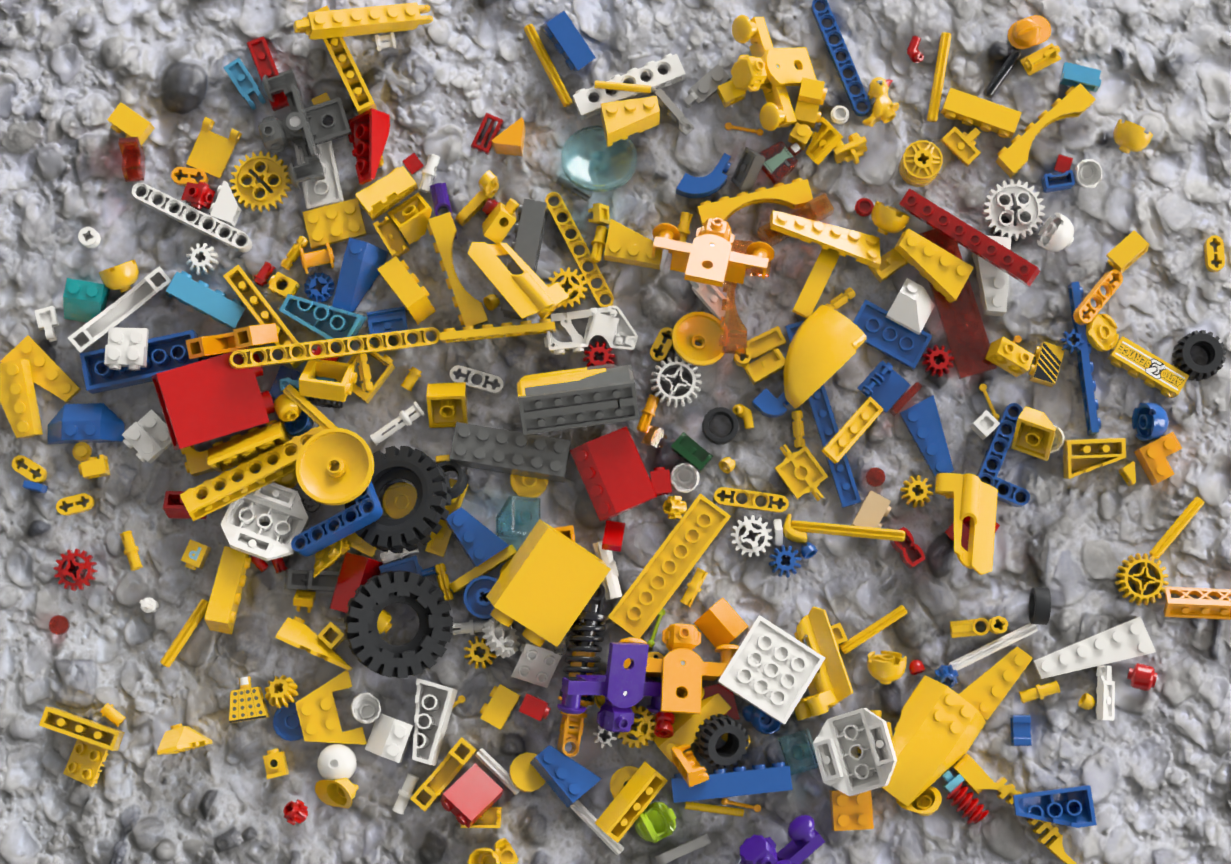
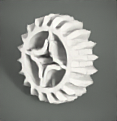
M675 356V362H672L671 358L668 357V364L662 360L660 362L662 368L656 365L655 369L658 373L652 372L651 374L656 378L650 380L651 384H656L651 387V390H658L655 393V397L662 396L660 403H663L665 399L668 400L667 407L670 406L671 402H674V408H677L678 402L681 403L682 407H685L684 400L691 404L690 396L696 399L697 394L694 391H701V388L696 386L702 384L701 380H696L701 377V373L694 374L698 367L695 366L691 369L692 364L688 363L686 365L683 359L682 362H678V356ZM678 368L673 375H663L668 369ZM683 370L690 375L692 384L682 378ZM679 374V382H681V384L678 383L677 386H675V389L673 390L674 385L673 382H671V380L674 381ZM660 380L665 381L664 383L670 386L669 395L662 389ZM679 389H689V391L682 396H674L676 391Z

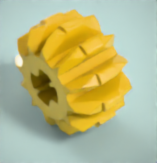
M917 475L916 481L913 476L909 477V482L903 481L905 487H901L900 491L906 493L901 496V499L908 498L905 503L906 505H909L912 501L913 508H916L918 503L921 507H924V501L927 503L931 501L928 496H932L933 492L928 491V489L932 487V484L925 485L928 481L927 478L921 482V476ZM916 487L918 488V491H921V493L917 496H915V492H912V490H914Z
M475 636V644L471 640L468 641L472 646L471 648L464 647L465 651H470V654L464 655V658L472 657L468 661L469 665L476 661V669L479 668L480 663L482 668L485 669V661L492 665L493 662L489 657L496 658L497 656L491 654L489 646L485 644L486 639L482 637L481 642H479L478 636ZM479 647L486 652L482 658L479 655H475V651H478L477 648Z
M282 674L280 679L275 676L273 682L268 681L270 686L265 687V698L271 706L281 709L283 705L288 708L289 702L295 703L293 697L298 696L296 691L298 686L291 677L287 678Z

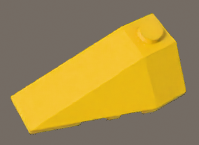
M717 693L701 700V714L672 713L675 716V721L672 725L674 728L673 736L670 738H659L652 734L654 742L672 762V747H678L683 744L691 745L695 742V739H698L695 733L699 732V725L704 724L703 720L706 718L709 720L712 715L716 717L718 714L724 715L731 707Z
M182 723L170 726L171 730L165 731L157 754H177L210 745L213 742L189 726H182Z

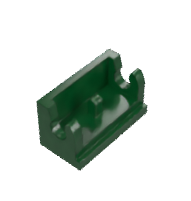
M682 432L670 448L687 463L692 464L699 473L713 458V455L691 439L685 432Z

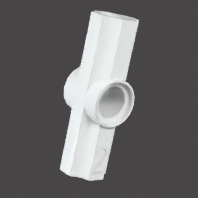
M603 541L593 544L595 555L611 569L602 581V585L605 588L606 601L622 597L618 581L619 574L616 561L613 559L611 550L602 549Z

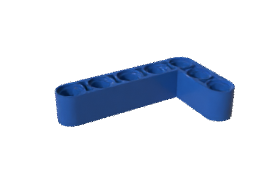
M1011 403L1004 408L998 421L1000 424L994 431L976 476L979 479L985 478L988 484L998 489V486L1005 487L1006 494L1001 495L998 493L997 500L1014 507H1022L1030 501L1029 492L997 477L1013 439L1017 419L1023 411L1022 407L1017 403ZM1010 408L1016 411V417L1009 415L1008 410ZM1002 426H1007L1009 428V435H1005L1002 433ZM995 443H999L1002 446V452L995 451ZM987 461L995 463L994 470H990L987 467ZM1017 493L1023 495V503L1016 500L1015 496Z
M372 481L366 488L365 495L362 496L361 494L355 499L356 504L296 535L291 542L292 549L304 557L311 556L378 520L382 516L383 510Z

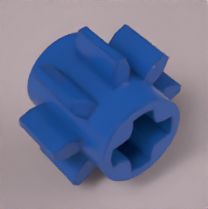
M1075 329L1070 334L1065 331L1063 333L1065 338L1059 341L1063 343L1064 347L1062 350H1068L1069 354H1072L1074 350L1079 352L1081 350L1079 345L1085 343L1084 340H1081L1082 333H1075Z
M941 665L938 670L934 671L936 674L934 680L949 688L958 683L956 677L959 675L957 670H953L952 665Z

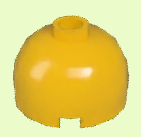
M1119 119L1113 131V139L1120 146V151L1129 154L1130 151L1139 152L1146 148L1153 134L1149 132L1147 135L1144 133L1145 128L1127 120L1122 123V119Z
M876 201L871 213V219L873 224L878 227L877 231L884 235L901 232L911 217L892 206H884L885 203Z
M135 259L98 272L103 284L111 290L120 289L121 293L132 289L131 285L137 281L139 276Z
M884 650L881 651V654L875 655V651L870 652L867 657L868 671L881 684H891L892 681H896L903 676L907 657L902 658L901 653Z

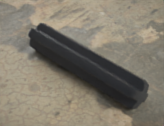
M1013 50L983 92L985 96L992 98L1022 56L1018 50Z

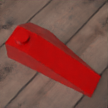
M373 108L349 120L352 134L348 135L349 142L353 143L352 155L357 160L355 167L359 184L361 185L375 179L390 132V114Z

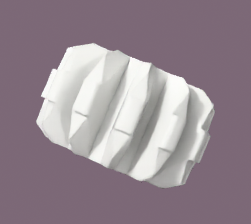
M199 243L196 244L197 249L190 247L192 254H186V257L189 258L186 264L191 266L190 270L192 272L196 271L198 275L204 272L205 275H208V269L215 271L212 265H218L219 262L215 260L218 254L214 252V247L208 248L207 243H204L202 248ZM202 256H204L206 258L205 261L202 260V262H200L199 258H203Z

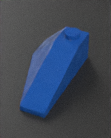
M1090 785L1012 795L1015 815L1075 828L1097 825Z

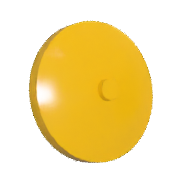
M343 428L326 429L313 435L302 446L296 460V477L300 487L311 499L324 505H342L353 501L366 490L374 473V458L368 444L355 432Z

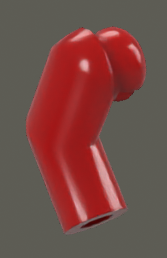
M918 36L912 37L907 48V54L914 63L922 62L924 59V55L918 50L921 38Z
M250 555L251 562L262 573L269 567L264 560Z

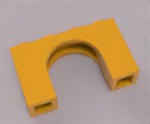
M271 323L233 329V332L189 339L186 340L189 359H195L277 343L279 339L276 325Z

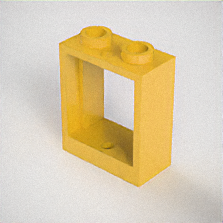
M369 343L371 348H376L375 346ZM377 352L368 353L387 367L373 385V390L367 393L356 384L352 385V393L367 404L395 369V366L392 364L393 360L386 354L382 357ZM353 355L347 363L355 364L356 366V355ZM336 379L338 383L342 382V380Z
M321 359L308 361L299 378V396L345 402L347 396L352 393V385L357 382L355 364ZM319 376L342 380V382L338 383L317 380L316 377Z

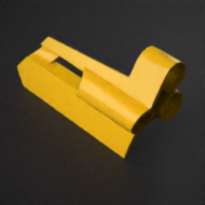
M471 243L468 251L470 258L522 319L535 313L541 319H546L556 308L561 307L570 299V296L558 282L548 287L507 243ZM509 255L523 273L519 275L511 274L497 256Z
M955 473L937 474L935 493L945 496L946 499H954V553L963 566L974 569L979 575L991 572L998 489L980 481L979 477L970 473H965L964 475ZM970 516L967 552L961 545L962 523L965 517Z
M812 607L809 614L802 618L794 633L795 638L803 644V640L807 635L812 649L825 657V660L808 686L810 696L801 698L794 709L797 721L829 712L828 709L853 694L826 611L817 607Z

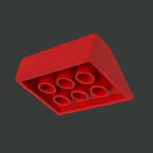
M627 426L570 450L600 521L609 520L657 497Z

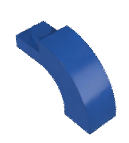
M724 153L715 169L707 176L694 177L685 173L676 188V194L695 199L710 196L720 190L727 182L728 176L724 173H727L732 165L730 163L731 156Z

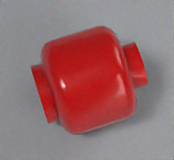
M1137 663L1133 669L1129 668L1127 679L1130 680L1131 687L1149 691L1155 687L1158 673H1155V669L1152 666Z

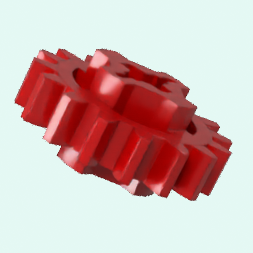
M75 549L74 553L72 550H67L68 555L60 554L62 560H56L59 566L54 567V570L58 571L54 577L60 578L58 584L62 585L65 583L64 588L69 589L71 587L72 591H76L77 587L80 590H84V584L91 586L89 580H95L96 578L92 575L98 572V570L93 569V566L97 565V562H91L93 556H87V551L84 550L80 554V549ZM76 557L82 558L85 561V563H79V560ZM75 566L79 567V569L76 570V573H73V570H75ZM66 577H72L75 583L68 581Z

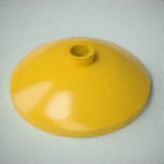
M691 312L681 317L675 324L672 331V344L676 353L684 361L696 366H708L716 363L724 356L728 348L729 336L724 324L714 315L706 312ZM695 342H699L701 346H697Z

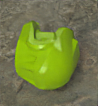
M663 802L651 803L634 822L635 831L645 841L656 843L673 834L676 829V816L672 808H669Z

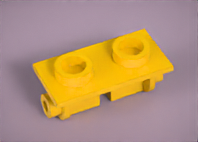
M1050 44L1019 61L1027 75L1030 76L1061 60L1058 54L1060 48L1058 45Z

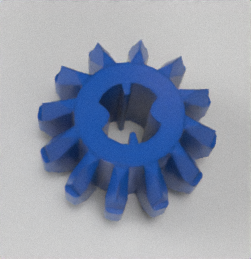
M781 545V552L775 548L773 551L776 555L770 554L769 558L775 561L769 562V566H776L772 570L773 573L780 570L778 577H782L783 572H785L786 578H789V570L795 575L797 572L793 567L801 568V565L795 562L801 561L802 558H795L799 551L795 550L791 553L792 546L789 545L787 551H785V546ZM784 556V559L786 557L789 558V566H786V564L783 566L781 564V557Z

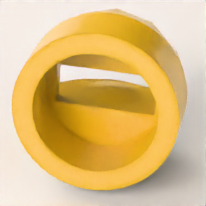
M490 294L484 297L483 303L488 310L492 311L499 306L500 299L497 295Z
M724 457L718 463L719 468L724 473L729 474L735 468V460H732L731 457Z
M1084 693L1078 702V706L1085 710L1093 709L1096 702L1090 694Z

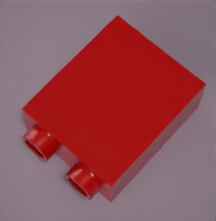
M230 352L151 376L174 450L270 422L268 414L275 412L274 403L268 390L260 392L256 377L263 376L262 366L234 369L229 364V357L233 353ZM253 354V360L260 363L259 356ZM234 355L233 362L241 365L243 357L241 355Z

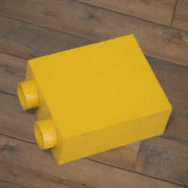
M539 519L486 597L494 606L490 615L507 627H510L514 620L526 627L522 635L538 647H541L545 640L558 647L611 569L600 558Z

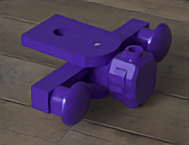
M610 642L606 675H576V679L579 681H571L563 677L561 687L563 692L562 703L557 704V708L567 714H581L587 709L580 705L581 695H604L605 703L601 705L600 711L597 712L596 722L601 728L610 732H629L631 730L635 714L630 707L637 704L643 696H652L651 705L646 706L651 713L656 714L660 712L661 682H656L645 676L649 645L646 643ZM630 658V666L628 668H624V661Z
M801 815L793 819L789 824L788 835L792 840L778 853L775 850L776 844L770 837L764 838L762 835L754 834L747 838L739 847L740 864H801L824 844L825 840L814 829L813 818L808 815Z

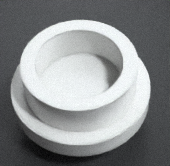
M840 105L834 107L830 114L831 120L836 124L846 123L849 119L848 109Z

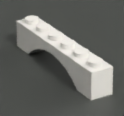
M159 266L117 301L69 336V341L82 353L108 333L109 327L117 326L171 283L170 278Z

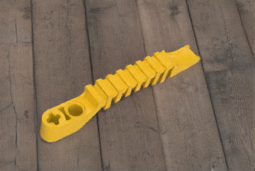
M968 754L964 755L952 767L956 773L965 779V783L977 795L984 789H994L999 792L996 795L999 799L1003 800L1009 795L1010 797L1005 801L1012 805V795L1022 794L1019 790H1015L1016 787L1013 784L1004 785L1007 782L1005 777H1001L994 782ZM1031 818L1027 821L1033 826L1039 822L1033 829L1035 834H1041L1047 829L1037 839L1039 843L1045 844L1054 836L1045 847L1063 863L1077 864L1066 854L1062 844L1063 836L1058 832L1059 829L1056 826L1051 825V822Z

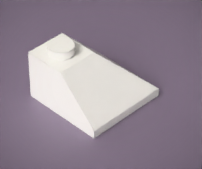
M907 278L889 309L886 318L920 335L935 305L923 286Z

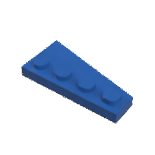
M934 395L900 412L899 415L936 479L937 474L952 473L954 468Z

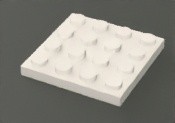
M759 615L717 682L785 725L825 660V657Z

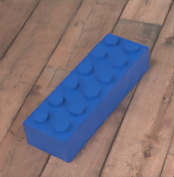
M194 330L148 339L147 367L140 368L138 371L129 370V367H121V370L109 369L104 364L105 348L80 353L86 391L96 394L153 382L151 376L157 373L202 361V358L189 359L186 340L198 338V334Z
M785 762L772 763V767L766 768L765 764L752 765V769L748 770L744 766L733 767V771L726 772L725 768L713 769V773L708 774L709 780L692 787L687 785L680 773H675L674 777L670 778L674 803L793 790L790 766L785 765Z

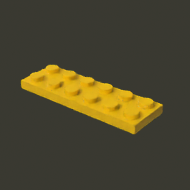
M540 319L539 323L533 324L531 320L520 321V325H513L512 322L501 323V327L487 324L482 325L481 329H475L474 326H466L461 331H456L455 328L443 329L444 332L439 333L442 343L545 334L547 331L555 333L556 326L555 321L551 322V319Z

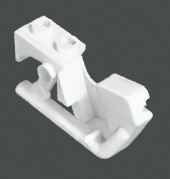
M612 305L602 308H591L589 310L551 314V321H560L561 325L571 336L572 342L557 341L553 338L551 332L547 331V336L544 337L545 348H549L550 352H554V355L565 354L566 350H573V353L583 352L584 348H588L593 336L600 335L607 340L612 349L634 350L638 335L619 307ZM589 318L584 339L572 325L573 319Z

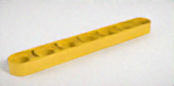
M556 192L549 193L545 198L548 211L581 274H583L584 280L587 281V285L600 308L612 306L614 302L613 295L597 264L590 260L591 253L562 197ZM551 197H557L559 203L556 206H551L548 200ZM565 213L568 216L567 221L559 222L557 220L558 214ZM573 229L576 232V236L573 239L567 238L565 235L567 230ZM575 247H584V254L576 255L574 253ZM584 263H592L593 269L590 272L584 271L582 268ZM600 279L602 281L601 287H592V280ZM601 296H609L611 299L610 303L607 305L601 304Z

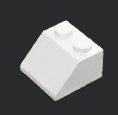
M380 713L379 718L375 720L365 750L397 763H402L415 725Z

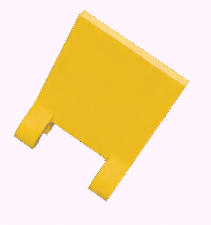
M205 117L201 131L186 164L221 179L242 133L232 128L229 139L211 131L215 121Z

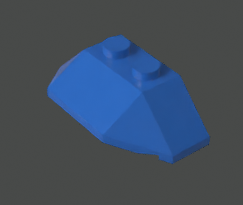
M104 403L65 404L48 424V444L123 442L125 438L122 434L125 432V423Z

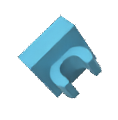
M947 770L942 775V778L946 781L942 787L951 793L965 779L958 773L953 776Z

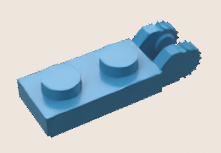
M240 58L223 67L252 110L256 109V105L250 99V95L256 93L259 101L262 104L266 103V100L259 91L258 85Z

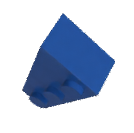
M565 11L558 13L541 25L547 37L554 43L558 53L562 54L566 59L565 63L570 70L573 69L576 72L596 58Z
M462 507L449 514L445 521L474 567L479 566L509 546Z
M550 745L530 762L567 808L602 779Z

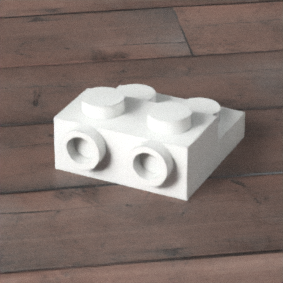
M109 327L108 345H105L104 364L112 370H121V367H129V370L138 371L140 368H146L149 330L147 328Z
M152 409L138 422L135 421L122 434L125 438L123 442L130 449L134 447L138 451L136 456L142 462L152 463L172 444L166 423Z

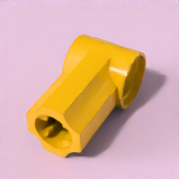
M984 618L950 621L951 638L982 636L987 634L990 629L989 622ZM977 622H982L985 626L982 633L977 632L975 629Z

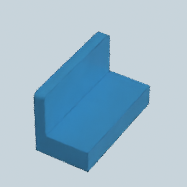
M1065 62L1059 84L1076 88L1081 83L1086 90L1097 92L1101 85V79H1099L1101 70Z

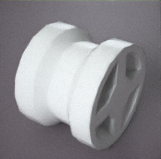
M91 227L82 228L78 234L79 241L87 248L93 249L100 244L101 237L99 233Z

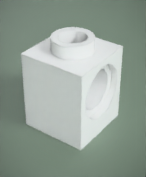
M986 410L969 427L984 440L1000 423Z

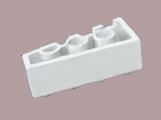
M416 678L417 692L415 695L416 711L414 715L415 731L413 734L412 760L436 766L458 690Z

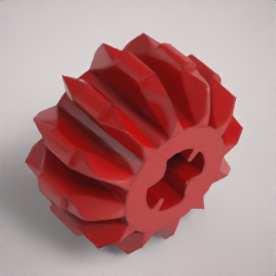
M595 342V348L590 344L588 345L590 351L584 350V354L588 357H584L583 362H589L586 367L614 364V361L610 359H614L615 354H609L612 348L605 349V342L602 344V347H599V342ZM597 354H598V356L603 355V356H602V360H603V361L596 360V356H595V355H597Z
M937 345L933 346V350L927 348L928 354L922 355L925 361H922L921 364L928 366L924 371L928 372L931 370L932 377L936 372L939 377H942L943 372L948 374L950 372L948 368L954 367L951 363L954 357H948L951 350L945 352L944 345L941 346L940 350ZM937 357L942 361L939 365L935 363Z

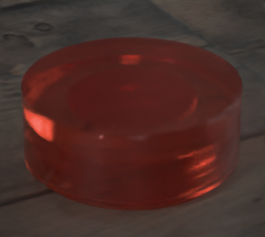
M871 468L866 473V482L871 487H879L885 481V473L880 468Z
M62 615L52 617L49 622L50 631L57 635L65 634L70 628L69 620Z

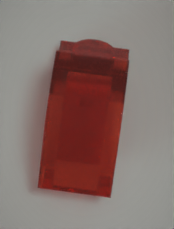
M138 137L119 138L118 144L123 157L121 168L125 182L144 180L145 155Z

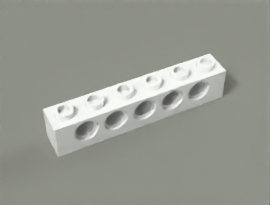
M668 54L662 57L660 61H650L642 68L630 69L627 71V74L622 76L615 75L607 82H629L638 85L651 86L652 93L659 88L662 89L685 80L686 73L678 55ZM660 69H666L668 73L665 75H661L658 71ZM649 76L651 79L648 82H644L641 80V77ZM594 84L592 88L587 90L583 88L576 91L573 95V102L582 121L600 114L601 103L637 99L650 93L615 90L616 94L610 96L606 93L609 89L594 88ZM596 96L599 100L593 103L589 101V98Z

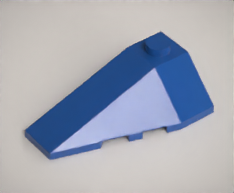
M349 237L332 307L353 313L361 303L364 295L372 287L376 278L380 276L377 269L386 263L388 251L368 242Z

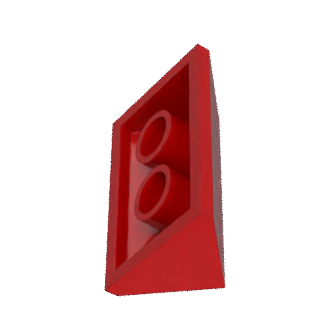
M346 552L329 608L347 613L349 608L347 607L350 598L355 596L357 588L361 584L367 583V579L374 575H380L379 566H382L383 563Z

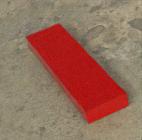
M265 37L247 42L261 81L265 74L268 78L279 75ZM284 92L274 95L275 102L269 100L273 111L289 106Z

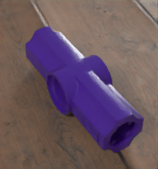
M446 183L431 185L430 190L435 215L439 216L438 212L442 208L448 209L452 215Z

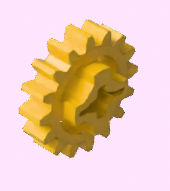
M570 267L565 272L560 268L559 274L554 271V278H548L551 284H546L550 287L557 283L560 278L564 277L561 282H558L564 289L568 281L570 289L567 294L570 297L574 294H577V296L563 304L564 309L567 308V305H570L573 309L574 303L580 305L579 299H585L586 297L583 293L588 291L586 287H583L587 285L586 280L582 281L583 274L578 276L577 269L571 272ZM572 278H574L579 283V285L574 284Z
M632 706V711L635 714L634 724L631 725L629 732H620L617 737L623 739L622 744L627 745L629 743L630 748L636 746V748L641 749L642 744L649 746L648 740L654 741L652 734H654V727L657 723L653 722L655 716L650 715L651 712L648 709L645 710L643 706H639V708ZM636 714H641L644 718L639 719ZM635 735L638 740H632L630 736Z

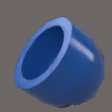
M806 542L807 546L804 547L802 545L800 552L804 559H809L818 550L812 543Z

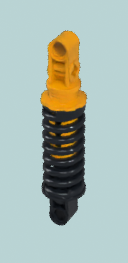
M602 584L597 589V595L591 597L570 628L571 632L578 634L572 635L568 639L570 643L576 646L567 647V652L572 654V656L565 658V662L570 664V666L563 669V672L568 674V677L565 678L571 681H579L576 679V675H592V673L599 672V668L594 666V663L601 661V658L596 656V652H601L603 648L594 643L603 642L604 637L596 634V631H605L606 627L604 625L609 619L608 616L602 614L605 588ZM561 689L558 696V700L562 701L563 695ZM581 695L580 705L586 708L587 706L594 705L593 695ZM560 711L562 720L559 728L557 749L566 756L572 757L579 752L584 727L583 722L584 718H587L588 715L586 711L575 715ZM567 742H570L572 745L569 752L565 751V744Z

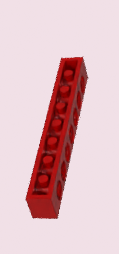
M909 188L900 201L899 205L903 210L1024 285L1030 287L1040 273L1039 268L912 189Z

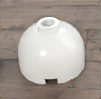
M1054 213L1056 216L1054 218L1050 216L1042 225L1038 234L1042 236L1040 241L1037 240L1038 246L1046 250L1058 252L1072 244L1074 240V227L1067 217L1060 213Z
M344 744L327 746L318 757L317 767L319 773L325 780L349 779L357 768L355 753Z

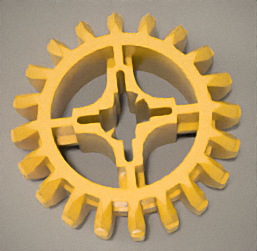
M1140 553L1135 554V558L1130 555L1128 556V561H1122L1123 566L1117 567L1121 573L1115 574V577L1120 578L1115 584H1121L1122 587L1118 589V592H1125L1122 595L1123 598L1130 596L1129 603H1133L1135 600L1136 605H1140L1143 602L1145 606L1149 604V601L1155 603V597L1161 599L1162 595L1160 592H1166V589L1162 586L1169 584L1167 581H1164V578H1167L1169 575H1163L1162 571H1165L1166 567H1159L1161 564L1160 560L1154 563L1155 556H1151L1148 559L1147 553H1144L1142 558ZM1141 564L1136 574H1128L1132 566ZM1147 566L1152 569V571L1155 574V578L1149 575V568H1147ZM1142 576V578L1147 581L1142 582L1141 580H1138V578L1136 577ZM1128 581L1134 583L1137 593L1131 589ZM1147 585H1155L1148 595H1143Z

